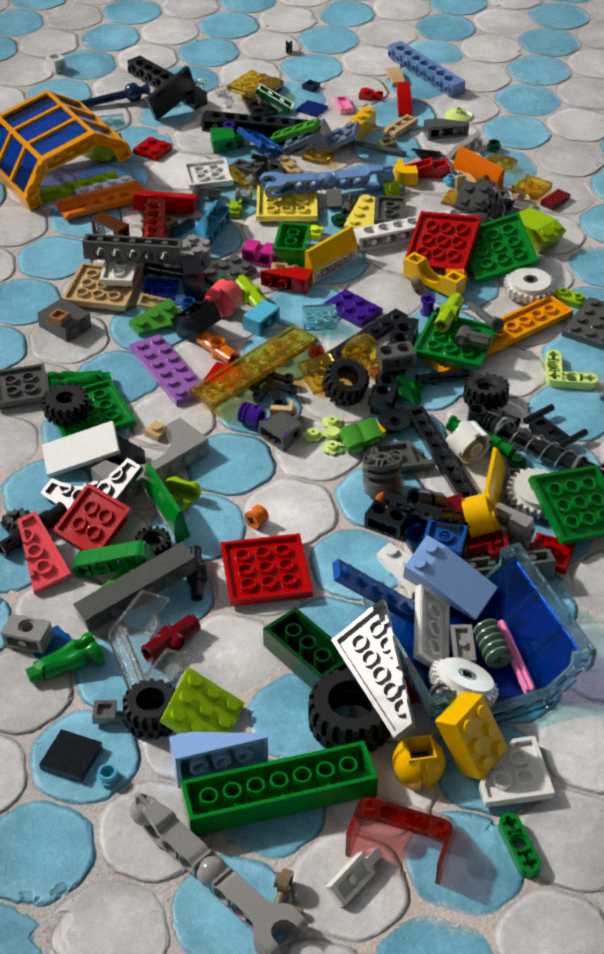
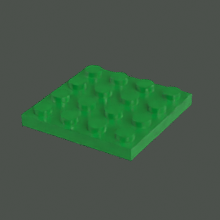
M519 212L480 225L469 260L477 284L509 274L520 268L539 264V259Z
M432 312L413 347L417 353L416 357L479 371L497 332L493 331L488 323L458 317V320L456 322L453 321L448 331L440 333L434 328V322L439 313ZM461 326H469L473 331L490 334L491 342L488 350L471 346L459 348L454 344V338Z
M111 379L82 386V389L85 388L86 392H88L90 412L88 417L85 416V420H79L80 423L78 424L74 422L71 426H68V424L60 426V423L55 426L63 438L109 421H113L116 431L135 426L136 420Z
M597 465L530 476L528 482L560 545L604 537V477Z

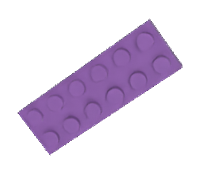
M161 334L129 344L130 351L176 406L208 395L206 386Z

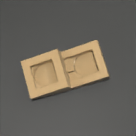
M399 67L385 68L391 86H396V82H405Z

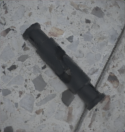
M57 502L50 510H45L38 514L46 530L53 527L63 517L67 507L62 502ZM19 527L10 532L8 537L0 541L1 556L6 557L13 549L23 546Z

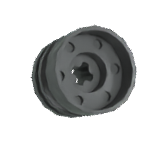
M378 452L363 457L362 472L365 475L363 479L365 494L376 497L384 491L395 493L404 491V476L401 474L403 471V459L401 455L392 452Z

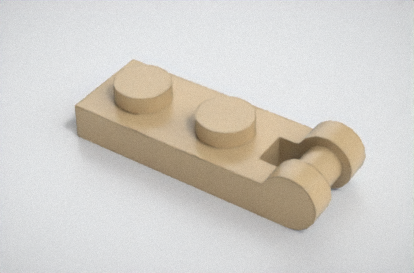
M406 114L387 126L383 131V135L391 136L392 139L397 140L399 135L418 124V118Z

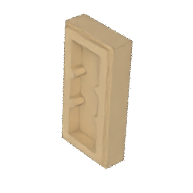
M140 293L137 309L147 311L165 301L166 298Z

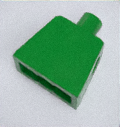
M210 128L213 154L236 150V143H243V136L234 134L233 128Z

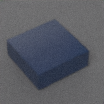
M310 79L302 84V89L310 92L320 88L319 82Z

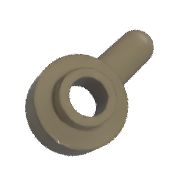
M283 868L282 872H277L274 880V887L277 888L274 904L285 903L294 879L293 870ZM292 905L303 916L304 908Z

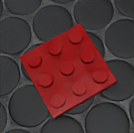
M87 482L53 531L82 550L109 546L134 511Z

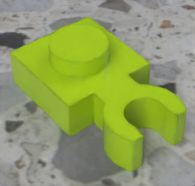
M231 199L230 204L226 205L230 207V218H239L242 212V200L239 199L238 202H234V199Z

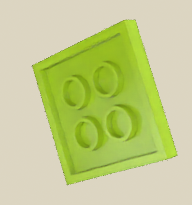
M188 667L160 723L177 734L192 731L231 733L245 703Z

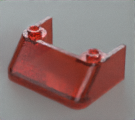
M372 795L361 799L357 804L346 833L345 856H351L364 820H373L427 836L443 843L437 862L435 884L440 885L457 833L456 821L450 816L379 795Z

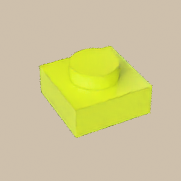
M311 225V239L319 241L324 233V227Z

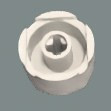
M467 420L461 421L458 428L446 438L448 447L464 464H471L470 461L473 459L476 461L481 459L491 446L489 440L492 441V438L477 422Z

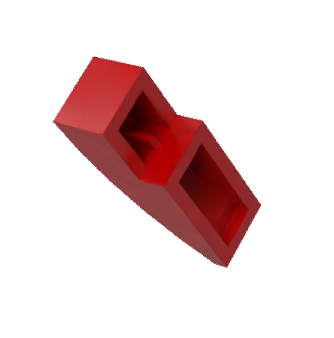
M396 82L398 117H403L406 114L412 116L410 82Z
M432 157L404 165H416L418 178H440L451 174L448 158L433 162Z

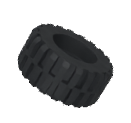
M345 668L343 671L339 669L334 670L331 675L326 674L321 677V681L318 680L314 684L308 701L309 728L313 733V737L316 741H321L323 747L327 749L365 741L368 751L372 752L378 748V745L382 746L387 742V738L391 736L390 731L349 668ZM343 705H358L367 709L370 713L359 718H346L336 714L334 710Z

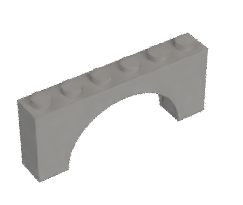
M180 417L165 425L166 439L171 444L169 449L161 457L149 462L161 480L209 453L208 438ZM104 460L91 468L92 482H100L110 477L109 474L120 465ZM146 464L140 465L144 469L120 502L125 503L144 492L143 476Z

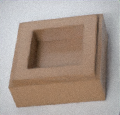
M58 308L47 316V322L60 327L71 319V313Z

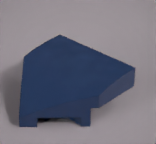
M414 514L411 517L410 524L405 527L404 541L412 553L422 543L428 520H423L419 518V515Z

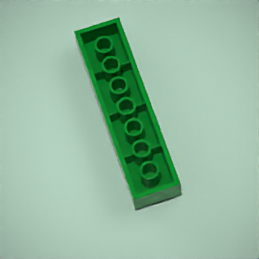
M359 741L180 781L189 830L196 836L375 796L378 789V776L365 741Z

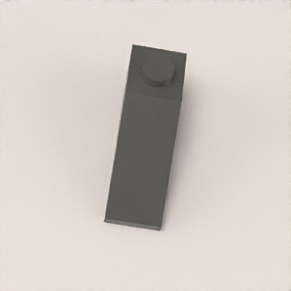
M440 118L424 120L423 133L427 140L468 136L469 122Z

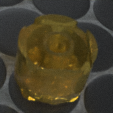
M356 334L342 347L341 356L345 359L349 357L353 361L355 359L358 360V363H362L364 369L369 371L376 364V346L378 342L369 334Z

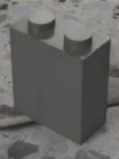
M64 298L59 299L37 313L39 327L66 342L92 327L90 313ZM57 308L71 313V319L62 327L47 322V316Z

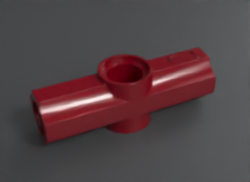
M193 614L187 615L172 626L170 624L163 626L155 638L141 646V653L147 662H155L169 651H178L184 645L185 640L200 631L201 625L198 618Z

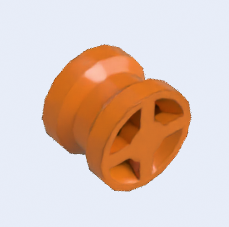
M257 504L252 508V511H247L244 514V519L251 528L258 529L261 523L269 520V514L263 506Z

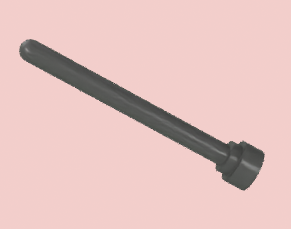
M356 140L342 146L352 145L400 156H406L407 154L405 150Z
M473 301L467 302L469 308L489 322V327L493 331L499 332L504 328V321L500 317H492Z

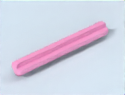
M504 620L497 621L498 626L501 628V633L507 641V646L510 648V654L513 655L510 663L524 694H532L535 692L534 682Z

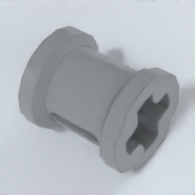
M237 187L235 201L241 199L251 203L253 190H242Z

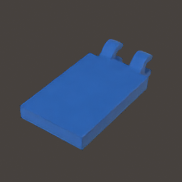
M238 127L236 131L254 145L263 149L265 156L272 157L273 155L270 152H274L275 158H277L282 152L286 153L285 149L260 132Z

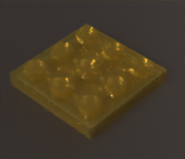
M249 70L228 84L227 90L258 100L255 90L259 83L275 92L284 86V80L268 76L264 73H258L255 70Z

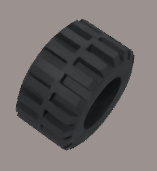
M340 357L339 360L335 359L333 363L331 362L328 365L321 384L323 386L322 391L325 392L326 398L329 397V401L332 403L336 402V405L340 406V404H343L344 407H347L350 404L353 406L355 403L358 404L364 397L370 383V375H367L368 370L364 369V365L362 363L359 364L358 360L355 359L353 361L349 357L347 359ZM339 379H346L352 385L343 384Z
M150 678L149 681H145V679L140 680L139 684L134 683L132 685V689H127L122 703L126 727L129 728V732L131 734L135 733V737H144V740H149L150 738L157 740L160 736H168V732H174L160 723L176 690L175 687H172L171 683H164L162 679L156 681L154 678ZM151 707H157V708H158V709L152 710V711H147V710H145V709H148V708H151Z

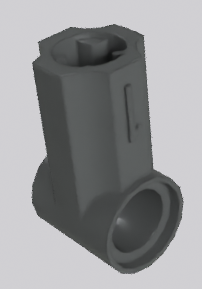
M461 326L454 338V344L459 348L471 346L488 350L491 342L490 334L473 331L469 326Z

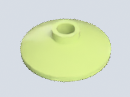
M462 107L450 109L445 113V118L449 120L468 122L473 117L469 110Z

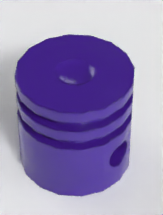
M245 401L238 410L237 420L259 429V421L266 418L267 410Z

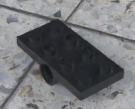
M411 488L407 494L384 491L383 499L390 500V505L398 507L403 505V509L414 512L417 509L418 514L430 516L431 514L433 519L444 521L445 518L446 521L457 523L458 520L466 521L464 512L446 507L447 499L443 493L419 488Z

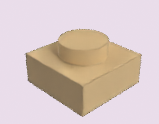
M155 420L144 429V436L160 442L166 437L165 425Z

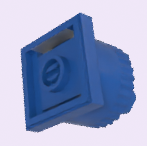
M429 519L423 540L428 535L463 559L469 526Z

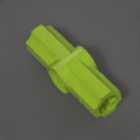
M244 275L238 276L235 282L242 289V299L245 303L249 302L252 307H255L262 300L267 301L263 297L259 285H254Z
M455 292L449 297L446 304L442 303L439 315L434 322V328L438 332L444 333L448 331L453 321L456 322L458 320L460 309L465 299L460 293Z

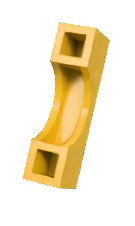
M415 252L404 258V276L410 279L417 276V278H421L423 285L449 297L455 292L461 295L465 292V275L455 270H452L445 276L439 275L432 270L426 257Z

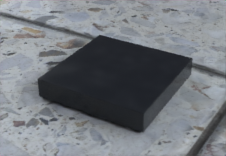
M61 729L39 763L40 769L82 783L103 748L102 742Z

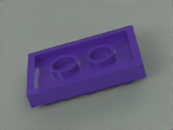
M344 289L323 303L325 310L359 328L364 327L383 314V308L347 289Z

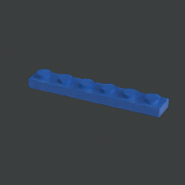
M340 559L332 563L334 581L375 604L383 598L387 602L388 610L391 613L414 625L415 602L412 599L405 597L396 590L391 589Z

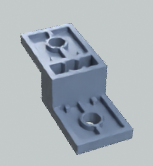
M323 118L317 130L287 139L284 149L287 154L311 143L318 155L321 156L356 140L360 125L358 121L349 122L344 127L336 128L332 132Z

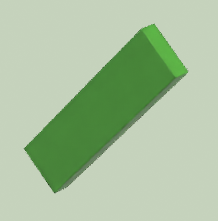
M316 118L276 131L270 140L278 143L315 131L319 127L321 120Z

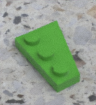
M168 298L128 321V325L138 336L155 333L159 329L167 327L171 329L174 326L170 318L174 317V313H180L181 310Z

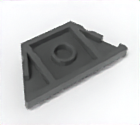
M409 440L372 445L370 454L392 452L401 455L403 459L402 472L435 468V461L433 459L428 460L424 456V452L416 448Z

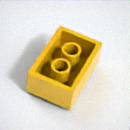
M462 691L435 720L462 776L483 780L509 750L482 694Z

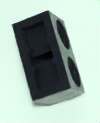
M375 499L365 512L364 528L400 541L405 534V527L410 524L411 512Z

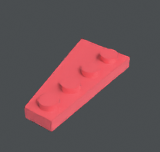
M34 511L17 519L34 595L71 578L72 575L37 512Z

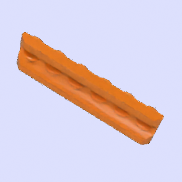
M135 180L60 199L56 202V207L65 220H73L81 216H88L93 213L116 209L120 206L131 205L133 203V194L137 190H146L139 181Z

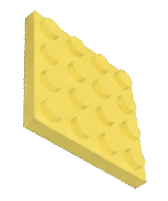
M257 184L256 222L318 221L317 191L287 194L282 198L270 199L265 195V188L261 184ZM270 189L269 193H273L275 189Z

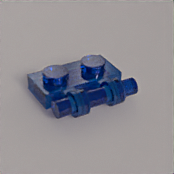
M147 278L144 294L176 301L179 279Z

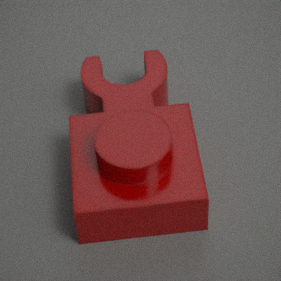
M361 88L359 92L360 100L372 101V99L382 101L383 91Z

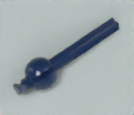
M147 82L143 86H139L137 83H129L125 86V90L81 100L80 102L87 108L125 98L131 102H136L141 99L142 94L150 95L151 92Z

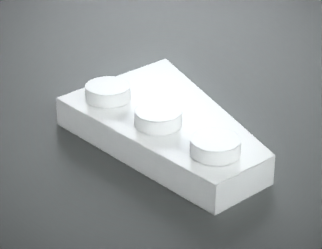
M388 543L377 553L376 559L389 574H393L401 588L404 587L408 592L407 595L413 599L415 597L416 585L403 578L404 566L411 558V555Z

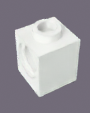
M57 52L46 56L47 68L55 74L67 70L66 58Z

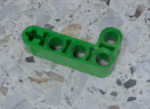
M143 540L93 548L77 553L72 571L77 577L87 578L132 570L153 559L156 555L151 546Z

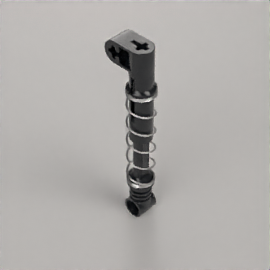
M472 404L469 406L467 421H475L485 431L500 438L505 437L509 439L510 445L515 442L525 447L524 453H526L527 449L533 451L534 455L539 457V460L543 459L554 464V468L558 466L568 470L597 465L589 461L585 455L581 454L578 456L574 450H566L560 447L558 442L551 443L545 440L543 435L531 436L530 430L526 427L520 430L516 429L514 421L502 416L497 417L487 412L486 407L483 405ZM509 422H512L514 427L510 426ZM522 429L528 430L529 435L526 434V433H524V432H522L521 430H522ZM541 436L543 438L539 440L536 437ZM603 463V464H601L600 466H599V465H597V466H598V468L600 469V471H601V473H602V475H603V477H604V463Z

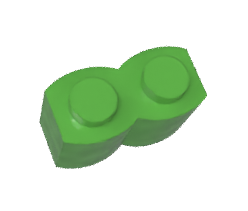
M374 417L340 429V438L348 454L360 453L364 448H372V445L381 444L383 440V434Z

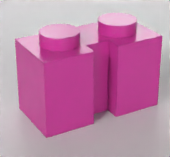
M248 239L242 248V259L254 265L271 268L272 262L277 261L278 255L273 251L274 243L266 242L265 245H261L258 240Z

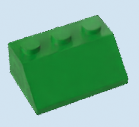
M280 222L273 251L288 265L296 264L299 267H305V251L309 249L311 243V224Z

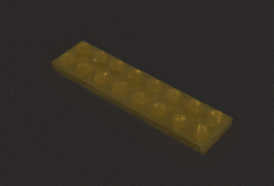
M293 324L190 388V395L210 408L215 409L317 344V337Z

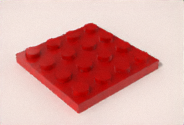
M421 211L405 258L415 252L427 258L432 270L464 269L466 271L482 222L481 216Z
M300 533L220 542L230 607L313 597V589Z

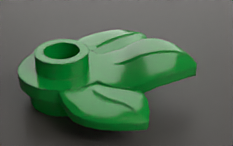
M398 375L396 378L401 385L398 388L399 395L405 400L411 399L414 405H419L421 403L420 394L423 391L422 384L417 379L410 380L405 375Z

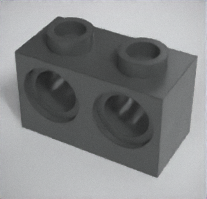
M410 341L376 346L375 361L381 373L415 368L417 353Z

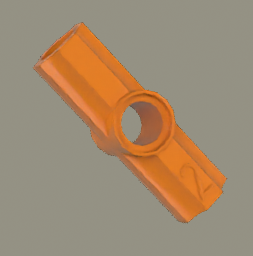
M205 330L197 336V343L209 350L212 358L221 359L232 366L237 364L240 354L226 345L223 337H215Z

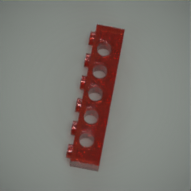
M147 198V204H144L142 237L165 238L166 198Z

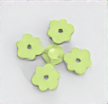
M334 415L323 417L322 423L323 427L326 428L325 432H321L319 428H307L303 433V437L307 442H319L325 436L331 440L328 443H323L322 451L330 455L342 453V443L334 440L340 437L339 427H341L342 418Z

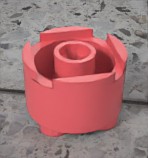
M222 278L206 292L203 301H214L221 318L229 317L243 303V292L236 282L232 280L227 281Z

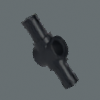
M194 545L190 547V552L195 557L198 570L190 576H186V583L190 585L191 600L201 601L203 599V585L207 582L206 563L202 560V548Z

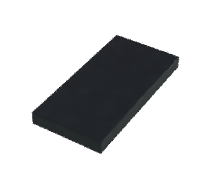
M188 66L183 67L146 97L154 120L158 121L197 89Z

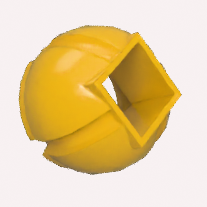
M431 734L403 738L393 753L392 765L396 777L401 784L410 789L420 790L421 786L429 789L439 782L445 771L446 759L442 747L432 738ZM421 752L429 756L411 759L410 753Z

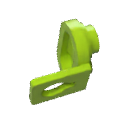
M170 477L164 483L176 502H179L180 499L183 500L184 505L180 507L183 514L191 501L198 499L202 493L199 483L195 481L190 482L179 477Z

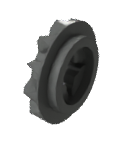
M14 508L13 511H6V515L2 516L1 521L3 529L12 532L19 527L16 519L26 516L30 512L29 510L24 511L23 508L19 510Z

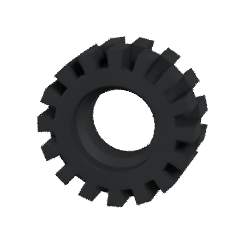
M149 526L148 530L142 528L143 532L139 530L137 532L138 535H135V541L143 540L148 544L159 543L151 546L156 556L172 548L171 535L163 527L159 529V526H155V529H152V526Z

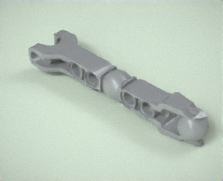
M140 792L134 795V801L130 808V816L133 821L144 828L156 846L163 848L188 872L192 873L194 877L197 876L201 885L212 888V893L216 895L220 902L253 932V946L258 954H280L279 944L273 938L280 931H287L299 938L309 930L306 919L292 905L269 902L237 872L233 871L230 867L227 868L223 859L213 856L212 851L207 845L190 831L171 809L150 795Z

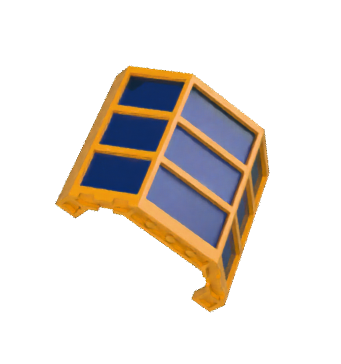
M45 90L0 114V180L30 211L43 205L39 190L42 179L46 177L48 172L99 145L114 150L117 161L120 163L132 157L129 144L82 102L49 90Z

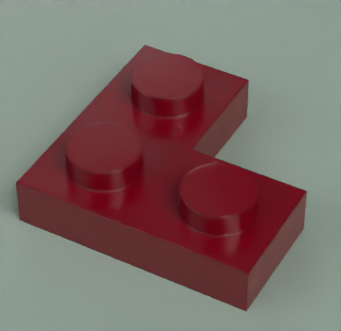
M506 529L466 539L469 556L481 555L487 551L491 561L503 560L511 556Z

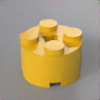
M489 492L461 499L465 520L468 526H470L468 530L472 538L500 530L498 519L494 513L496 512Z

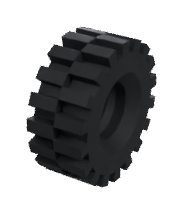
M480 373L478 376L471 375V378L468 377L464 381L463 399L464 403H467L468 406L480 404L489 411L491 409L498 410V407L503 408L504 405H507L509 382L503 379V377H497L496 374L489 375V373H485V375H482Z
M64 383V386L58 384L56 388L50 387V391L46 390L45 395L42 396L44 416L48 422L51 423L53 421L54 425L60 423V426L65 424L71 426L74 422L78 424L80 423L79 420H85V416L88 417L89 415L88 392H86L85 388L82 389L80 385L76 387L74 383L71 385Z

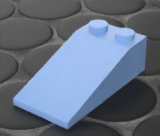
M428 535L404 566L403 578L416 586L419 584L424 585L448 602L451 607L475 621L498 588L448 547Z
M192 731L169 737L172 767L178 787H181L180 781L268 762V736L264 733Z

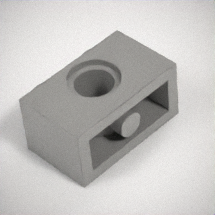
M11 614L1 631V636L5 647L44 655L54 637V632L50 621Z

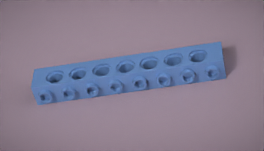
M402 41L388 45V57L451 98L464 94L465 80Z

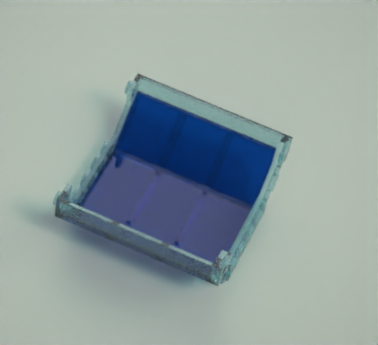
M520 542L500 549L499 563L485 576L498 588L476 621L450 606V625L472 624V630H474L477 624L486 619L504 620L534 682L535 690L524 694L511 663L498 669L488 667L474 638L476 664L490 674L494 683L497 684L496 688L499 689L495 703L492 707L489 706L497 724L548 708L555 702L553 700L554 696L561 690L566 692L577 682L575 677L584 669L588 671L594 666L597 652ZM363 597V603L367 610L375 605V603ZM389 611L403 673L428 717L435 721L452 703V695L449 690L435 695L430 694L429 690L433 686L429 682L430 678H428L430 668L413 658L414 625ZM449 632V658H450V657H452V649H451V640H450V632Z

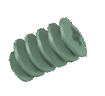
M491 618L477 624L473 630V636L476 639L479 650L482 652L486 665L492 669L503 668L512 661L513 655L510 654V648L507 646V641L501 633L497 620Z

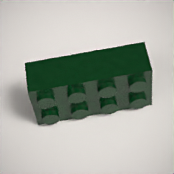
M296 607L263 628V646L312 689L314 684L318 680L321 681V677L326 674L331 675L334 670L339 669L343 671L345 668H349L331 641L333 638Z

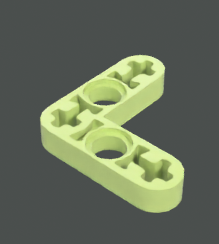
M548 350L546 352L545 377L546 384L549 387L584 390L597 388V375L593 373L562 371L561 353L557 350Z

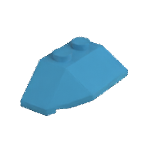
M215 200L198 225L195 226L194 234L197 237L209 239L210 246L212 247L230 222V207Z

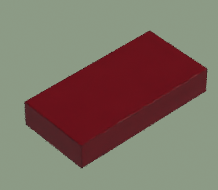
M557 189L543 198L540 205L554 210L569 200L571 194Z

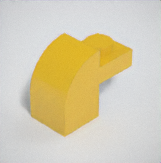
M403 158L397 159V164H394L393 168L394 181L398 180L401 186H417V166H404Z

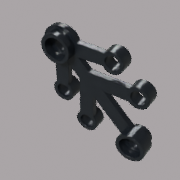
M270 366L261 368L259 370V377L248 383L249 390L253 392V401L256 403L262 402L265 395L270 391L274 401L272 405L287 406L286 402L280 398L278 390L286 392L291 396L298 394V386L293 384V374L287 373L282 375L276 373L275 368ZM274 379L282 381L284 384L275 382ZM263 382H267V384L260 391H258L259 386Z

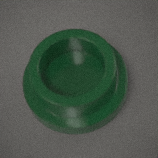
M496 139L489 140L487 149L491 152L500 150V141Z
M337 213L331 217V222L336 227H342L346 222V216Z
M520 454L509 456L507 461L509 468L521 469L526 466L527 462L526 458Z

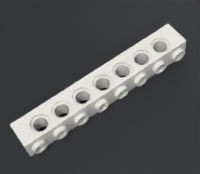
M450 209L438 212L460 215L473 214L458 209ZM419 216L354 228L359 252L410 242Z

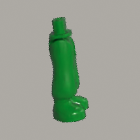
M101 370L48 372L49 387L53 386L54 388L58 384L64 386V383H68V385L74 383L77 387L78 385L86 386L107 379L112 381L110 372H102Z
M88 631L80 639H73L57 651L33 662L34 666L25 669V672L31 683L38 680L43 682L44 678L45 680H50L79 670L87 665L89 659L93 660L98 666L104 665L105 660L98 643L95 641L92 633Z

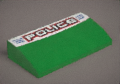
M151 463L146 464L143 476L145 495L177 544L191 537L182 510Z

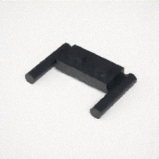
M252 153L251 159L265 162L266 172L282 173L280 160ZM255 176L254 182L261 184L260 177ZM267 178L264 181L269 182L272 180L270 178Z
M553 404L523 418L524 424H529L530 430L537 435H543L545 440L551 443L558 442L562 448L588 435L587 429H582L568 436L567 433L545 418L544 415L555 410Z

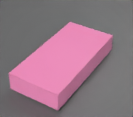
M348 96L334 97V102L340 114L354 113V108Z

